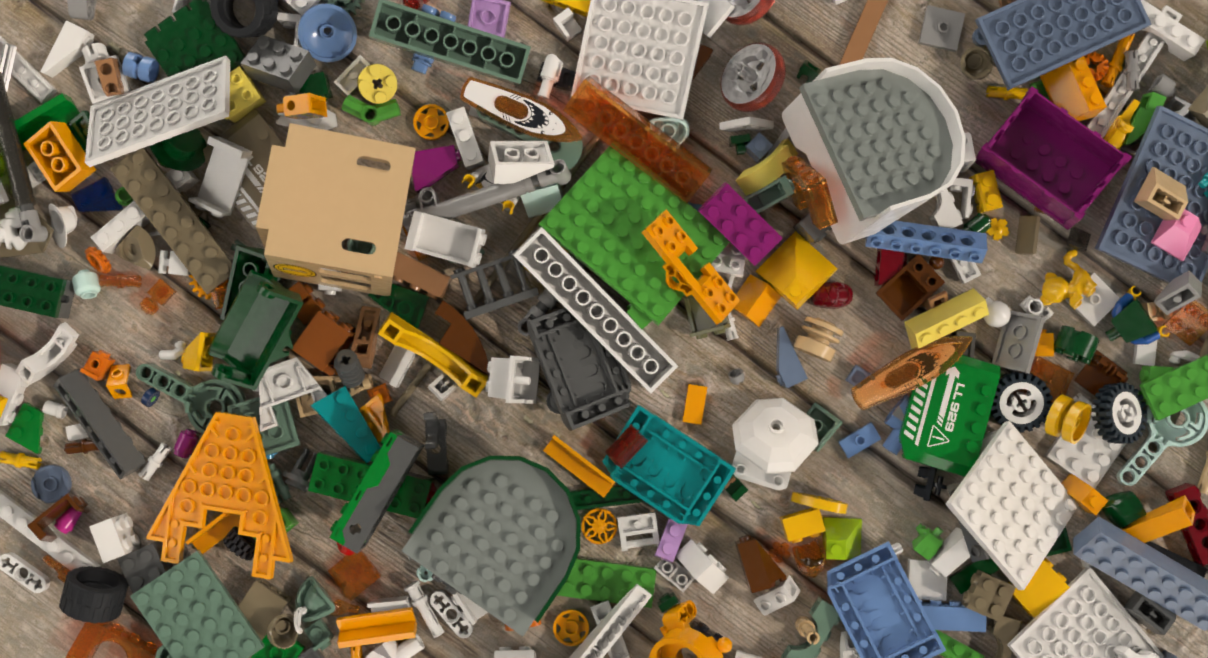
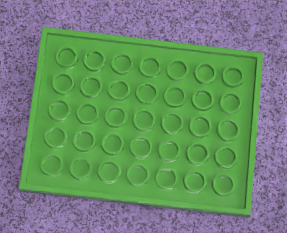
M614 142L538 224V227H542L556 242L658 326L685 294L681 291L673 290L667 285L665 280L666 271L662 267L666 262L641 232L667 209L698 247L692 255L688 256L684 251L678 257L696 280L702 275L700 269L709 262L712 264L730 243L700 212ZM672 276V279L679 283L678 279Z

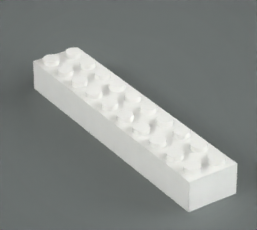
M539 227L512 254L650 394L678 367L542 227Z

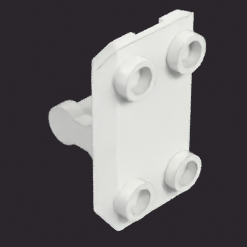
M736 451L732 464L737 468L733 473L735 477L775 490L787 488L791 472L765 473Z

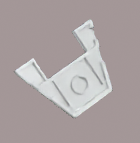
M298 357L268 367L259 383L260 432L279 426L272 406L311 393L314 403L328 396Z

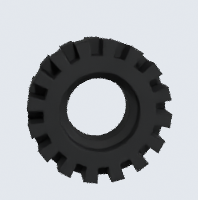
M235 526L225 536L223 543L236 556H240L241 559L251 561L254 558L256 541L253 537L238 535L239 528Z

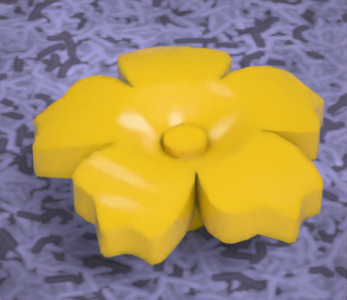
M996 218L991 219V228L986 233L996 241L1002 239V236H1008L1010 232L1008 227H1005L1008 224L1006 219H999L998 221Z

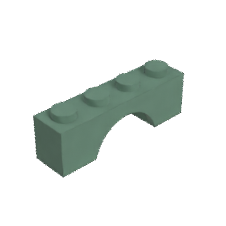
M818 596L809 613L813 618L815 630L820 636L819 642L817 644H810L807 641L801 645H788L780 658H817L821 652V645L831 636L832 627L841 620L834 605Z

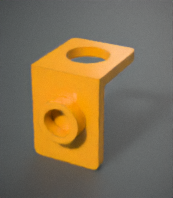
M130 364L111 366L106 387L114 399L132 398L133 396L127 385L131 369ZM115 389H122L126 393L119 394L115 392Z

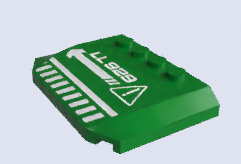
M954 353L951 360L936 374L918 381L916 385L912 386L898 436L903 452L902 458L965 477L980 454L1000 378V366ZM917 367V371H916V374H915V378H916L917 375L919 374V369H918V367Z

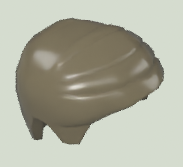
M971 47L962 55L960 66L962 73L968 79L981 80L991 73L993 62L988 51L981 47Z
M280 614L273 618L267 628L269 642L281 649L290 648L295 644L298 633L294 627V616L291 614Z

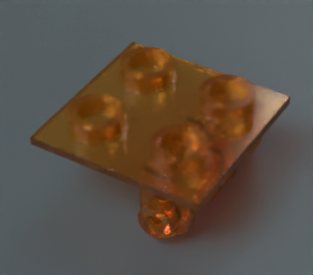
M1194 300L1181 307L1163 326H1167L1165 328L1191 346L1208 330V309Z

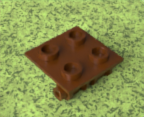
M1096 350L1090 364L1083 367L1074 381L1095 396L1096 393H1100L1098 390L1103 388L1104 385L1126 383L1128 372Z

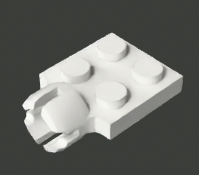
M93 43L90 49L88 45L83 47L82 53L85 58V64L79 67L92 104L95 105L119 96L107 97L105 95L95 65L97 60L118 59L124 93L131 91L126 76L123 75L122 65L117 55L109 56L106 46L102 43Z

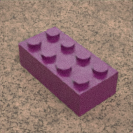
M726 181L698 209L754 266L783 239Z

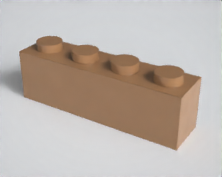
M397 252L393 280L403 283L404 280L410 283L409 287L416 291L423 289L427 291L426 295L437 300L438 297H444L452 281L450 276Z

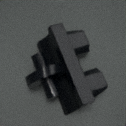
M919 467L917 477L926 478L927 484L926 486L915 484L913 494L922 497L925 501H930L933 487H936L934 494L940 496L941 489L947 490V486L943 484L944 477L938 476L936 483L934 482L937 472L936 468Z

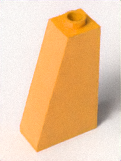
M1184 495L1146 513L1145 516L1120 529L1146 543L1193 525L1195 511Z

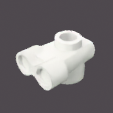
M1030 295L1020 304L1027 314L1045 317V322L1054 314L1048 306L1044 307L1039 299H1034Z

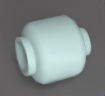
M87 269L80 270L72 278L74 293L82 299H92L101 290L99 277L95 272Z

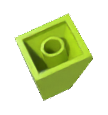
M823 517L826 531L822 535V556L825 559L848 560L861 555L862 519Z

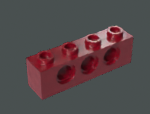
M1184 483L1165 491L1169 502L1184 495L1191 502V506L1195 511L1193 525L1181 529L1193 562L1204 566L1208 564V509L1202 503L1199 488L1193 484ZM1198 519V525L1195 527L1194 523ZM1205 537L1206 541L1202 545V539Z

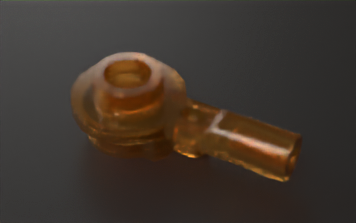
M49 555L44 556L42 561L50 568H54L59 574L57 578L65 583L66 576L70 570L60 562L57 563Z

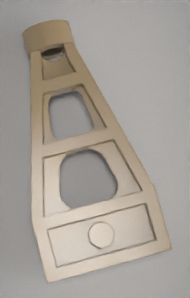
M370 373L365 374L362 382L363 386L359 385L350 388L349 393L351 397L363 390L374 388ZM313 376L319 385L330 386L332 393L337 391L336 383L341 382L339 376ZM311 393L296 398L300 418L318 414L310 407L314 403Z

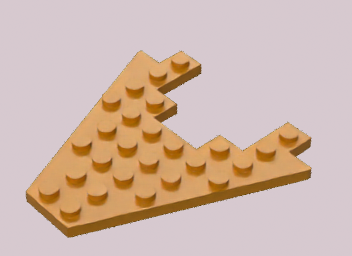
M215 412L146 536L148 540L163 542L161 561L174 564L183 561L187 526L205 528L207 510L240 515L238 535L256 537L252 577L272 579L274 577L275 561L293 562V555L256 417Z

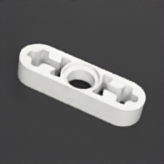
M9 552L0 556V570L32 592L41 593L49 588V577L15 553ZM10 558L9 562L11 565L7 566V561L5 559ZM22 567L28 570V576L26 578H23L20 575V569ZM38 580L42 581L41 587H38Z
M436 590L430 598L433 608L458 637H469L473 631L471 622H467L464 619L463 611L454 604L451 597L444 590ZM436 595H437L438 597H440L441 595L444 597L443 600H442V602H443L445 605L447 604V602L450 603V605H448V606L444 609V611H442V609H441V608H443L444 605H443L441 602H438V603L435 602V600H436ZM447 610H456L457 617L455 619L448 618ZM461 617L462 620L460 621V623L463 626L468 625V632H461V625L457 623V625L455 626L453 623L457 622Z

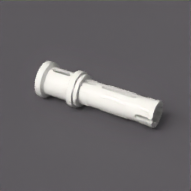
M414 581L406 586L404 591L408 592L413 601L412 605L417 607L433 638L438 637L445 631L427 601L428 596L424 594L419 585L420 581Z

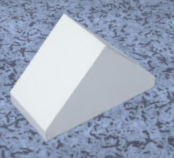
M443 373L427 388L440 401H443L458 385L447 374Z

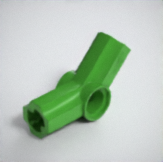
M348 95L342 105L343 111L371 126H376L382 121L401 116L400 107L396 99L372 106ZM375 112V117L368 120V113Z

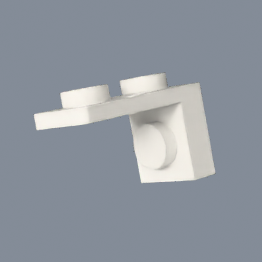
M278 12L277 20L283 27L295 29L294 46L303 48L298 37V25L302 15Z
M956 178L948 188L954 192H961L963 189L961 214L963 216L962 220L969 218L973 211L971 196L974 195L975 185H973V179Z
M790 575L777 588L754 599V603L764 616L795 601L801 590Z

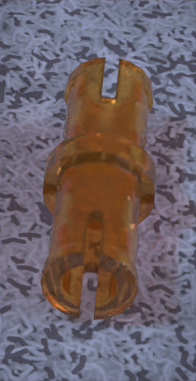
M118 273L117 275L101 274L99 279L107 280L99 281L101 287L140 288L142 283L136 282L142 281L140 275L127 276Z

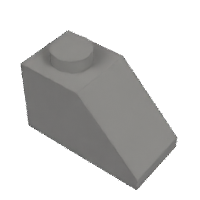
M1187 271L1173 279L1154 300V303L1168 315L1202 297V283L1190 271Z

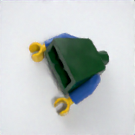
M1132 286L1127 290V293L1116 302L1111 312L1113 318L1110 321L1114 327L1105 332L1111 342L1122 337L1126 343L1148 345L1170 335V333H1162V329L1167 326L1157 327L1138 301L1137 297L1142 292L1134 294L1133 288L1136 286Z

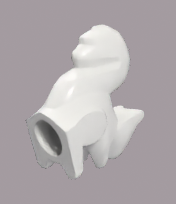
M20 207L9 209L5 213L6 218L0 220V246L1 243H5L6 249L9 250L14 246L16 250L20 251L28 243L21 240L17 230L22 227L19 217Z

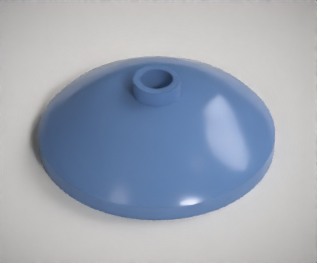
M324 3L311 7L303 14L298 25V37L303 49L309 50L314 59L322 62H336L348 56L353 50L357 40V29L354 20L347 11L337 5ZM326 27L330 28V29H331V32H330V33H325V32L323 31L324 28H326Z

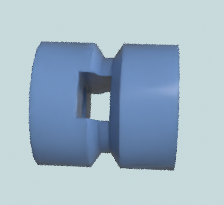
M128 52L124 57L122 63L124 76L134 79L139 78V80L148 83H154L158 77L160 66L155 58L143 57L141 54Z

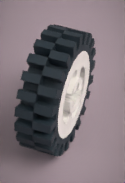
M1012 371L1011 374H1003L1004 377L999 378L991 408L993 418L1000 425L1010 421L1020 433H1024V430L1033 431L1032 428L1034 427L1039 428L1041 422H1046L1045 418L1052 406L1051 400L1053 398L1050 394V389L1044 381L1032 373ZM1017 389L1027 390L1026 393L1016 391V394L1022 399L1023 405L1029 409L1022 414L1012 413L1014 410L1024 412L1023 408L1018 404L1017 398L1011 394Z
M1129 383L1107 384L1098 390L1100 393L1095 394L1098 400H1093L1092 403L1096 405V408H1092V412L1096 413L1092 420L1097 421L1094 427L1095 429H1100L1097 433L1099 436H1103V440H1108V443H1134V441L1139 440L1138 437L1143 435L1141 430L1146 428L1143 423H1147V418H1144L1147 410H1143L1146 403L1141 402L1143 396L1142 394L1138 395L1140 391L1134 389L1135 386L1129 385Z

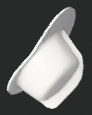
M50 203L48 210L51 217V226L54 230L53 237L56 244L60 248H64L67 244V234L72 232L77 226V215L72 205L56 207Z

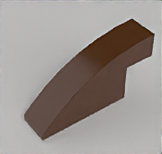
M443 300L435 314L451 324L439 341V344L489 374L487 371L488 359L480 338L466 318L452 305Z

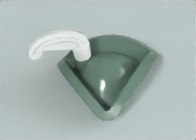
M313 576L308 577L302 583L296 595V610L294 612L296 632L298 634L303 633L302 628H300L301 621L311 622L335 611L333 600Z

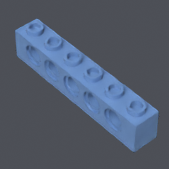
M894 221L876 234L865 237V247L982 263L988 250L987 233L903 221Z

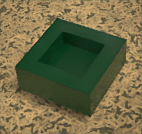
M674 592L662 595L659 598L660 601L657 602L662 613L679 603Z

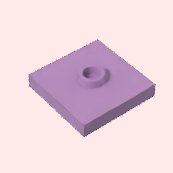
M472 0L467 26L505 38L511 2L504 0Z

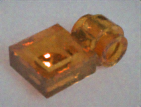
M160 278L147 292L152 297H146L140 302L141 310L151 316L159 310L158 303L164 306L177 291L164 279Z

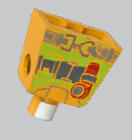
M312 93L284 96L283 103L276 106L278 115H285V117L292 119L327 117L326 98Z

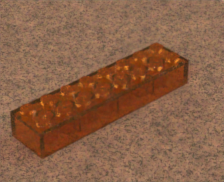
M590 76L583 80L563 109L564 112L686 204L712 171L711 167Z

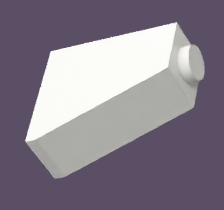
M956 527L944 540L942 548L938 549L937 553L928 561L931 565L929 569L935 575L939 576L941 574L947 577L970 558L960 528Z

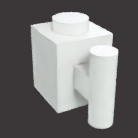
M160 250L158 273L166 274L168 266V274L191 275L174 251H170V259H168V251Z

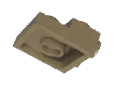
M977 570L971 577L969 590L964 593L962 605L983 616L1001 622L1016 587L981 570Z

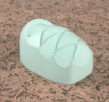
M666 116L656 117L648 123V138L651 142L657 144L680 145L689 136L690 125L686 119L681 120Z

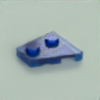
M102 177L71 194L79 212L123 210L122 205L116 201L115 192L106 177Z

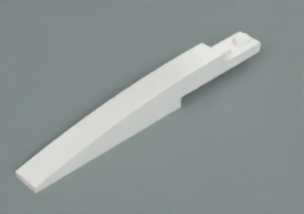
M636 584L594 628L569 658H603L648 602L652 594Z

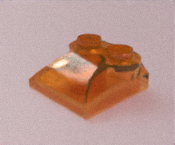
M362 550L358 554L354 552L351 556L346 555L328 570L329 574L341 588L342 595L350 601L382 576Z

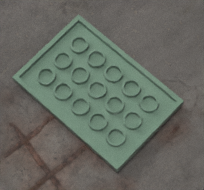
M200 550L130 596L172 658H249L265 647Z

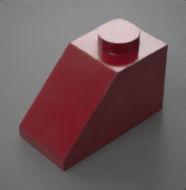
M877 248L874 286L883 285L900 271L903 265L906 264L907 254Z

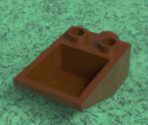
M920 254L914 255L875 294L900 321H903L945 283L935 272V270H939L944 266V258L931 256L928 264ZM916 264L921 268L920 271L916 270ZM929 279L934 282L933 285L929 284Z

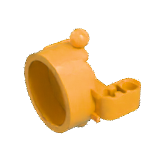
M688 600L672 606L663 615L662 621L664 626L660 627L663 637L654 645L649 658H684L682 648L690 649L698 658H723L722 653L731 651L732 641L727 637H722L716 641L713 636L706 637L701 632L692 629L689 623L696 616L697 609L694 602Z

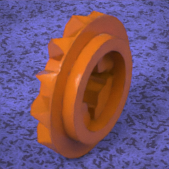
M1095 51L1084 56L1088 66L1090 61L1093 64H1099L1096 66V73L1095 70L1090 68L1094 80L1099 81L1104 78L1109 70L1108 60L1104 55L1098 54Z
M88 247L85 250L86 259L95 270L104 274L111 271L110 260L106 258V255L101 250H98L96 247Z

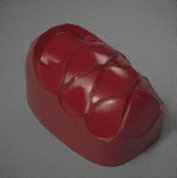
M825 282L810 297V302L818 308H843L853 300V290L849 285L842 282Z

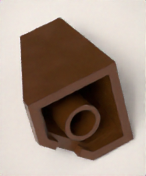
M745 535L739 537L738 541H735L745 580L751 593L770 589L776 586L777 580L783 582L787 579L784 572L754 537Z

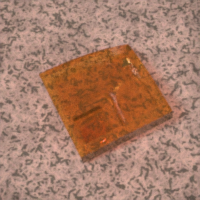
M1042 357L1037 358L1030 372L1044 381L1050 389V394L1053 398L1051 400L1052 404L1058 396L1062 394L1066 396L1075 374Z

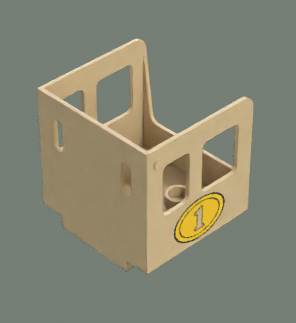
M290 123L285 147L276 145L271 147L256 223V229L265 248L264 256L273 276L375 295L390 296L416 148ZM362 158L390 164L391 168L387 171L357 165V160ZM345 239L374 244L376 250L373 254L347 251L342 248V242ZM321 268H326V269H331V270H337V271H342V272H348V273H354V274H359V275H365V276H369V277L358 276V275H352V274L341 273V272H336V271H330V270H325V269H321ZM345 280L370 284L371 287L358 285Z

